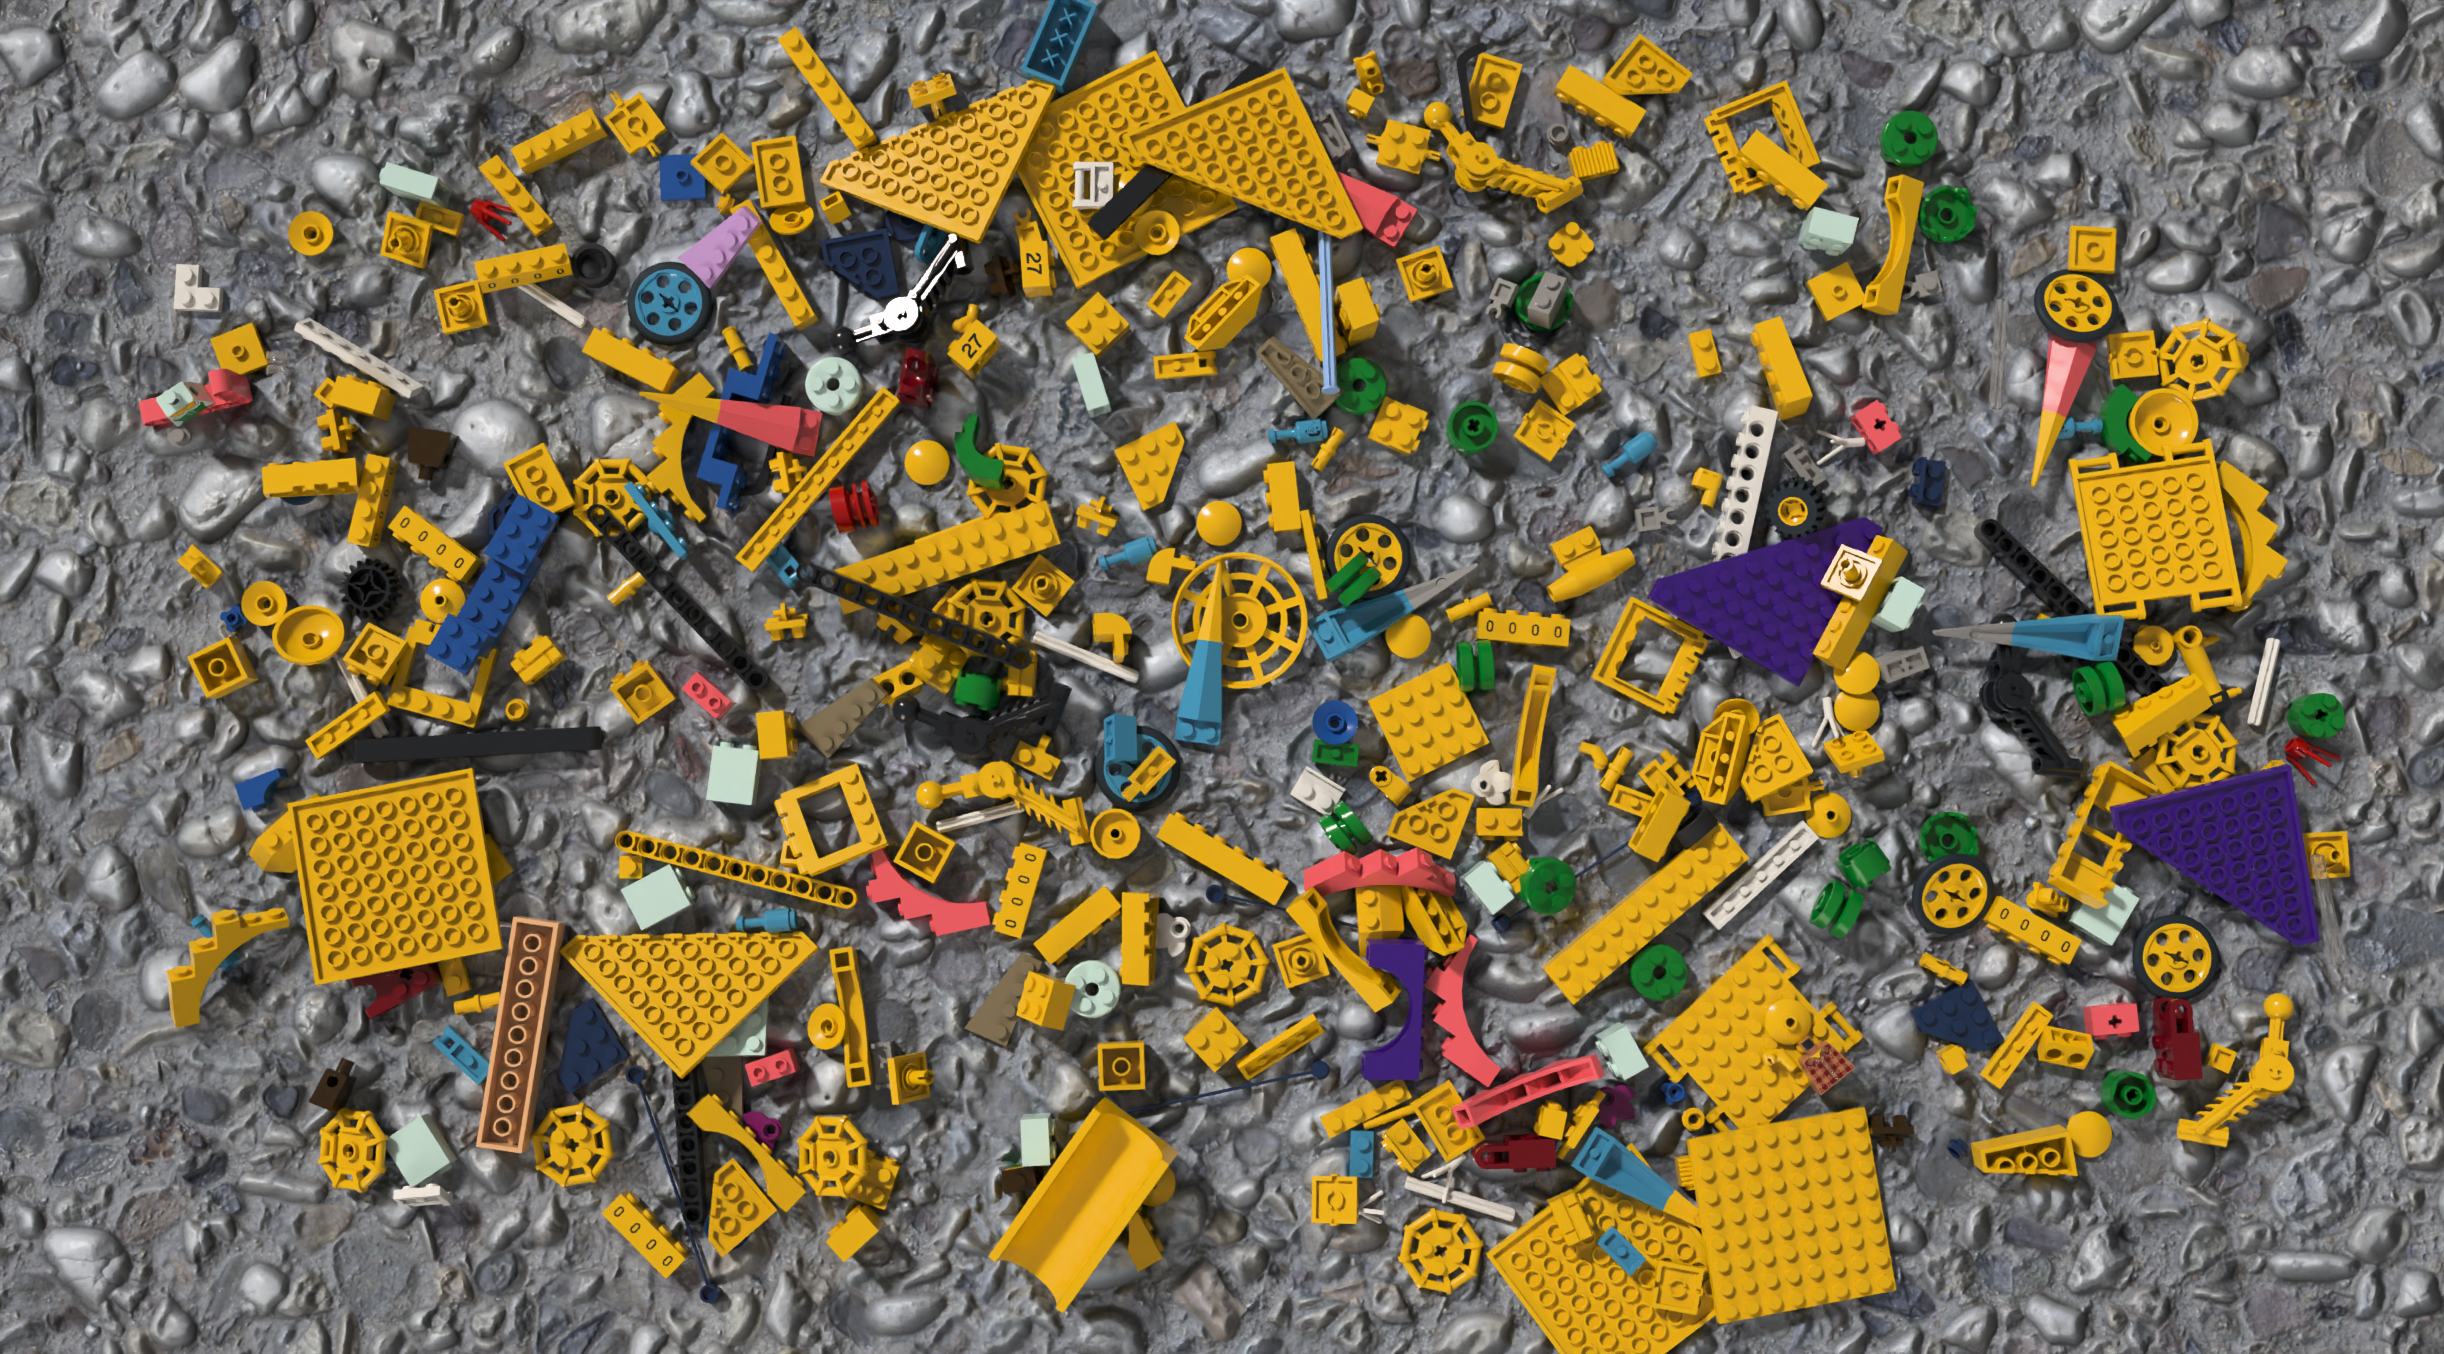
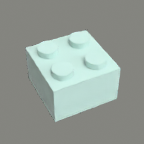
M1814 207L1803 219L1798 244H1802L1808 250L1821 249L1825 250V253L1828 255H1841L1853 244L1859 218Z
M1902 576L1893 579L1871 622L1890 633L1901 631L1905 628L1908 629L1914 620L1912 616L1914 610L1918 609L1925 599L1923 594L1926 589Z
M1480 861L1462 875L1460 879L1489 914L1494 915L1515 898L1512 895L1514 889L1506 880L1499 879L1497 874L1500 872L1492 862Z
M1618 1022L1595 1035L1598 1040L1595 1042V1045L1601 1055L1607 1056L1609 1061L1606 1064L1613 1075L1615 1074L1616 1077L1619 1076L1626 1080L1649 1067L1626 1025Z
M1051 1113L1024 1114L1020 1119L1022 1167L1051 1165L1053 1159H1056L1057 1142H1053L1052 1135H1055L1056 1119H1052Z

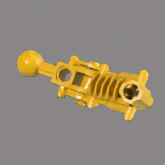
M1436 101L1426 107L1424 121L1431 129L1440 130L1449 141L1446 153L1457 167L1455 170V180L1462 189L1469 192H1478L1488 186L1491 188L1500 187V190L1522 194L1524 197H1534L1539 210L1546 214L1582 195L1584 190L1582 182L1578 177L1571 176L1564 180L1557 178L1553 174L1547 175L1546 172L1524 168L1522 165H1513L1512 162L1506 161L1503 158L1499 159L1495 150L1490 145L1476 142L1469 131L1461 135L1451 123L1452 112L1447 104Z
M1001 760L1000 762H990L984 765L980 772L960 776V782L941 786L935 781H925L916 791L917 802L925 809L938 808L944 799L964 795L965 799L983 795L1002 800L1012 797L1019 810L1022 809L1021 803L1024 804L1029 816H1032L1033 809L1038 821L1042 822L1043 815L1050 828H1052V821H1054L1059 833L1062 834V826L1068 829L1072 846L1091 842L1082 797L1062 801V808L1057 805L1053 794L1050 793V801L1047 799L1042 788H1040V795L1037 794L1032 782H1030V789H1028L1023 777L1019 776L1009 763Z
M2273 993L2264 1000L2263 1009L2266 1016L2270 1018L2268 1038L2261 1040L2259 1061L2251 1067L2250 1073H2248L2249 1082L2234 1083L2232 1086L2239 1090H2225L2223 1094L2229 1097H2216L2214 1099L2215 1102L2220 1104H2208L2204 1108L2210 1111L2195 1113L2196 1116L2202 1118L2198 1122L2179 1119L2176 1133L2177 1139L2227 1147L2229 1127L2220 1126L2222 1123L2238 1122L2240 1118L2233 1115H2247L2249 1111L2243 1108H2256L2259 1106L2258 1103L2253 1101H2263L2269 1097H2276L2292 1086L2294 1068L2288 1061L2289 1041H2283L2284 1023L2294 1013V1004L2287 995Z

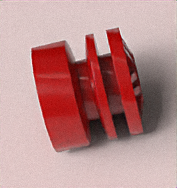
M868 480L861 482L862 492L856 482L852 484L853 494H849L844 485L829 489L833 516L841 535L856 532V521L858 520L863 529H868L867 518H869L872 527L879 526L878 501Z

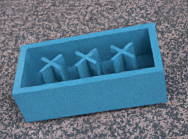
M1050 0L1021 67L1022 77L1028 80L1037 78L1054 84L1056 91L1064 94L1099 14L1097 4L1087 0Z

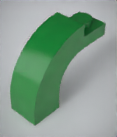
M2120 384L2111 390L2100 408L2098 419H2101L2103 424L2100 436L2110 453H2116L2117 456L2124 453L2128 461L2139 465L2146 462L2152 455L2130 436L2126 427L2128 412L2139 400V397L2125 385Z
M969 413L968 420L963 422L962 433L955 432L954 437L959 464L964 473L975 483L986 488L1001 490L1006 473L1004 460L985 457L975 449L981 424L978 414Z

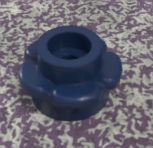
M1951 1139L1949 1141L1950 1144L1947 1146V1150L1954 1158L1961 1160L1963 1157H1968L1969 1147L1962 1139Z

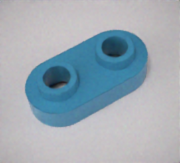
M925 224L915 246L914 254L916 259L921 263L930 264L934 257L937 258L946 232Z

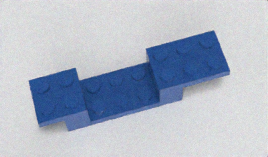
M769 332L756 376L729 368L720 399L742 400L762 404L772 402L774 381H778L781 369L779 365L781 359L784 360L787 354L786 343L779 335ZM713 423L696 477L707 484L720 487L721 491L716 507L734 515L735 510H738L741 505L739 493L741 488L745 489L748 476L746 475L747 472L740 466L722 461L728 455L729 447H727L729 438L733 437L735 431Z
M520 494L517 495L484 552L491 559L457 617L448 613L425 652L426 654L467 676L479 656L485 659L489 657L542 566L544 560L537 556L560 516Z

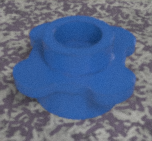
M237 605L232 606L231 610L222 612L220 615V619L227 625L226 629L229 632H235L236 628L245 626L248 621L244 613L241 612V607Z
M1682 1080L1678 1083L1665 1082L1662 1084L1661 1090L1665 1092L1667 1104L1672 1105L1674 1102L1686 1100L1687 1093L1682 1086Z

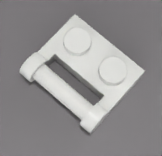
M1073 163V171H1075V200L1072 201V208L1077 210L1101 209L1113 198L1114 163ZM1085 171H1091L1090 200H1084Z
M427 1184L423 1188L404 1186L401 1190H394L393 1199L404 1209H413L414 1206L435 1204L450 1206L453 1204L452 1192H446L438 1184Z

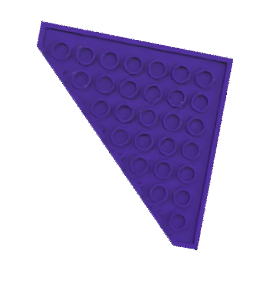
M1860 517L1819 531L1810 532L1805 537L1800 535L1798 538L1777 542L1763 548L1711 562L1707 565L1678 572L1677 574L1657 579L1647 600L1794 686L1800 687L1815 658V655L1812 653L1844 596L1822 587L1820 583L1841 544L1867 554L1876 535L1879 536L1883 528L1866 517Z
M2284 764L2110 807L2113 829L2297 946L2320 941L2291 765Z

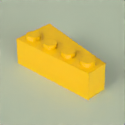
M1781 316L1756 323L1750 337L1752 344L1757 348L1759 361L1763 367L1780 421L1805 414L1813 395Z
M356 458L320 460L307 463L293 462L287 465L269 463L267 467H262L263 494L266 498L358 493L361 483V466Z
M1122 892V965L1119 970L1122 984L1154 985L1160 893Z

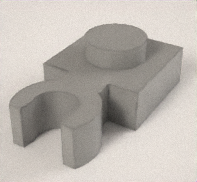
M1937 270L1915 275L1913 277L1914 283L1908 280L1905 281L1904 286L1909 289V293L1902 295V299H1908L1915 293H1917L1918 299L1943 292Z
M1498 278L1489 296L1493 303L1487 307L1485 314L1492 317L1493 312L1497 310L1495 318L1501 321L1505 315V306L1511 308L1520 286Z
M1658 506L1635 509L1637 533L1660 530L1661 523L1665 525L1676 523V520H1668L1666 517L1668 512L1675 511L1674 508L1668 507L1660 513Z

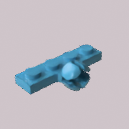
M632 481L627 483L624 488L647 516L650 531L656 536L663 537L680 559L685 560L691 556L687 550L690 548L688 543L682 537L678 539L674 533L677 526L675 517L669 511L661 510L654 501L650 502L646 497L648 492L640 483L638 485Z

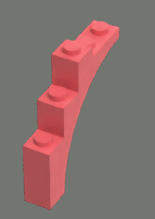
M885 847L872 852L873 861L870 862L872 874L877 875V879L868 881L869 886H866L868 898L872 899L873 903L900 897L901 902H898L900 916L904 915L906 920L932 914L929 923L931 931L936 932V936L992 924L988 901L960 903L936 898L920 890L907 880L893 864Z
M1418 847L1397 857L1379 849L1360 859L1343 851L1304 870V890L1306 891L1314 887L1321 897L1350 888L1371 885L1418 887L1447 897L1456 894L1455 874L1434 864L1432 855Z
M1468 933L1465 938L1464 948L1455 952L1454 955L1449 954L1442 964L1444 966L1443 970L1437 966H1434L1433 969L1430 967L1427 969V982L1423 983V985L1444 1000L1442 1004L1438 1002L1431 1012L1433 1014L1431 1019L1453 1034L1452 1038L1447 1037L1441 1045V1049H1443L1441 1054L1489 1087L1501 1068L1484 1053L1475 1041L1463 1010L1462 984L1464 970L1469 955L1478 941L1477 938Z
M1597 1054L1571 1060L1567 1058L1554 1061L1535 1072L1519 1075L1502 1085L1486 1088L1451 1108L1459 1128L1464 1129L1476 1126L1502 1112L1544 1095L1600 1079L1605 1074Z

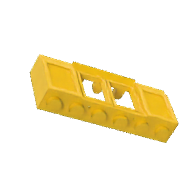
M2112 761L2098 765L2092 774L2093 780L2084 792V796H2086L2084 802L2078 806L2075 812L2076 820L2067 830V840L2060 846L2058 850L2059 856L2049 870L2050 876L2047 880L2048 884L2095 909L2107 906L2109 901L2103 899L2106 892L2114 888L2115 883L2111 881L2112 876L2115 872L2122 869L2124 863L2119 860L2123 853L2131 849L2132 843L2128 841L2129 838L2117 832L2115 839H2112L2085 824L2092 805L2094 804L2111 814V806L2147 798L2148 795L2158 790L2157 786ZM2081 831L2110 847L2103 867L2072 851Z

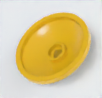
M2168 388L2155 389L2142 395L2132 407L2129 415V429L2132 438L2149 453L2155 456H2163V451H2161L2163 445L2178 446L2193 442L2198 430V415L2192 402L2182 393ZM2155 421L2160 423V428L2155 427Z
M316 605L301 606L288 611L277 621L272 633L273 644L278 654L288 662L298 665H314L330 659L340 650L345 638L344 626L339 616L328 608Z

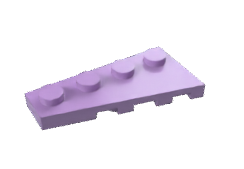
M747 206L741 207L678 258L709 289L714 288L761 225L762 221Z

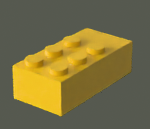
M1363 277L1337 286L1335 292L1334 311L1348 347L1373 339L1380 321L1379 317H1381L1377 303L1373 304L1372 288L1369 282L1365 283Z

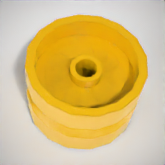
M1504 343L1499 354L1502 361L1496 362L1491 375L1503 384L1517 390L1537 393L1541 384V379L1538 375L1545 374L1550 362L1542 355L1528 348Z
M1109 809L1101 812L1094 819L1090 828V839L1093 847L1099 854L1107 858L1119 859L1130 855L1137 848L1141 840V828L1138 820L1132 813L1123 809ZM1114 829L1120 832L1118 838L1111 836V832Z

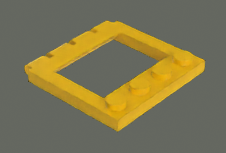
M1786 80L1712 110L1710 116L1704 119L1709 134L1718 132V135L1711 138L1718 155L1725 152L1727 154L1720 158L1726 174L1735 173V176L1729 178L1734 194L1742 191L1745 195L1772 184L1769 181L1761 180L1758 176L1751 178L1747 167L1739 162V158L1736 155L1740 150L1726 119L1765 102H1769L1791 156L1807 169L1821 162Z
M1630 597L1590 678L1661 714H1665L1666 711L1674 714L1680 702V699L1675 697L1674 694L1683 696L1690 682V679L1685 677L1684 674L1687 673L1693 676L1700 661L1698 657L1694 656V653L1703 655L1709 640L1703 638V632L1634 597ZM1645 617L1685 637L1656 697L1616 677Z
M416 619L414 627L409 626L405 641L408 642L409 646L399 660V668L395 673L387 705L477 728L499 650L495 649L494 646L487 659L481 656L478 657V659L482 660L469 703L407 687L419 643L430 645L441 625L436 624L432 632V622Z
M857 763L780 794L781 798L774 802L779 817H784L781 819V823L786 837H792L788 839V843L793 856L799 857L795 862L801 876L809 874L813 877L889 846ZM841 785L861 842L818 859L798 802Z

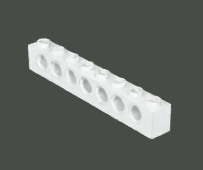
M1751 405L1747 411L1744 410L1740 423L1743 424L1742 433L1739 432L1737 435L1736 446L1739 447L1737 455L1734 454L1731 461V467L1734 469L1732 476L1728 477L1726 489L1729 492L1728 497L1724 498L1721 511H1724L1723 519L1719 520L1716 529L1719 537L1718 542H1714L1711 554L1715 555L1713 562L1721 560L1723 557L1730 558L1748 551L1778 411ZM1752 426L1759 428V437L1752 435ZM1747 448L1755 451L1754 459L1746 455ZM1742 470H1747L1750 473L1751 478L1749 481L1742 478ZM1737 492L1745 494L1746 500L1744 503L1737 500ZM1733 513L1741 517L1739 525L1732 522L1731 516ZM1728 535L1735 537L1736 545L1734 547L1728 545L1726 541Z

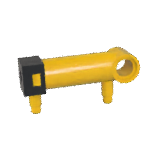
M2192 625L2174 630L2172 633L2173 643L2179 649L2189 675L2194 673L2197 675L2213 704L2203 711L2202 714L2212 713L2232 705L2230 699L2241 694L2242 689L2237 687L2227 691L2222 690L2205 651V647L2220 640L2219 635L2215 634L2203 638L2200 629ZM2185 632L2190 636L2189 643L2184 640Z

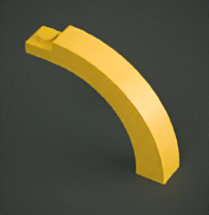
M1533 664L1531 676L1526 687L1515 746L1510 804L1533 808L1537 793L1541 742L1548 704L1556 676V668Z

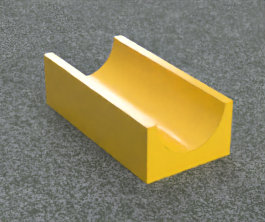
M1104 1097L1089 1113L988 1257L994 1262L1005 1260L1015 1263L1034 1274L1052 1292L1056 1300V1309L1063 1314L1179 1152L1108 1098Z

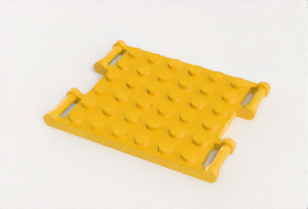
M2203 439L2202 442L2178 446L2163 445L2161 451H2163L2162 457L2164 462L2119 468L2116 453H2108L2107 456L2076 460V458L2068 459V469L2072 481L2095 613L2098 615H2121L2124 620L2137 618L2138 620L2146 619L2144 601L2190 595L2192 612H2200L2201 609L2233 605V607L2242 606V596L2211 439ZM2203 451L2205 455L2173 460V455ZM2109 465L2110 470L2079 474L2078 469ZM2231 590V596L2200 600L2199 594ZM2135 603L2136 609L2104 613L2103 608Z
M1770 933L1764 936L1643 1048L1646 1055H1650L1670 1076L1669 1080L1672 1083H1678L1686 1073L1691 1076L1717 1105L1706 1115L1705 1119L1709 1124L1712 1123L1720 1132L1731 1131L1719 1118L1722 1112L1738 1129L1769 1124L1811 1085L1798 1062V1059L1805 1054L1798 1043L1792 1045L1778 1043L1770 1037L1766 1030L1765 1015L1774 1002L1781 999H1794L1802 1003L1809 1011L1811 1017V1027L1807 1036H1810L1815 1044L1822 1040L1828 1042L1842 1055L1863 1038V1034L1859 1030L1856 1031L1839 1013L1836 1009L1837 1006L1832 1001L1817 1012L1788 979L1795 975L1801 967L1797 962L1794 963L1774 942L1775 938ZM1765 947H1768L1787 968L1783 973L1762 952ZM1827 1015H1830L1849 1036L1845 1041L1826 1022L1824 1018ZM1792 1018L1786 1021L1788 1027L1794 1023ZM1660 1044L1681 1065L1677 1071L1656 1049ZM1769 1049H1784L1798 1065L1791 1072L1782 1063L1767 1065L1764 1062V1053Z

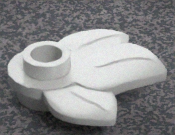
M1498 760L1488 761L1481 766L1479 775L1473 778L1471 782L1472 792L1478 797H1484L1491 805L1504 804L1505 796L1503 792L1511 788L1512 776L1508 773L1500 772ZM1481 782H1484L1486 785L1484 790L1480 787Z
M1167 913L1158 914L1156 948L1168 947L1172 957L1180 954L1185 948V938L1191 932L1190 922L1184 917L1173 918ZM1177 924L1183 925V932H1178L1176 930Z

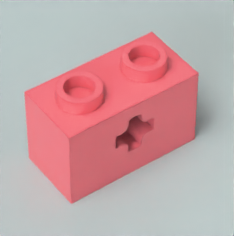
M1878 400L1849 417L1860 436L1865 439V443L1873 455L1902 438L1899 426L1890 420L1887 415V408L1883 403H1879ZM1879 423L1881 427L1876 430L1874 426Z
M696 672L682 688L683 691L715 719L721 720L736 704L734 700L700 672Z
M2123 1002L2083 1006L2086 1034L2093 1035L2095 1039H2107L2109 1034H2117V1037L2132 1036L2131 1032L2140 1031L2137 1005L2135 1003ZM2112 1018H2114V1022H2111L2109 1024L2108 1020H2112Z
M794 1048L745 1064L752 1087L800 1070Z

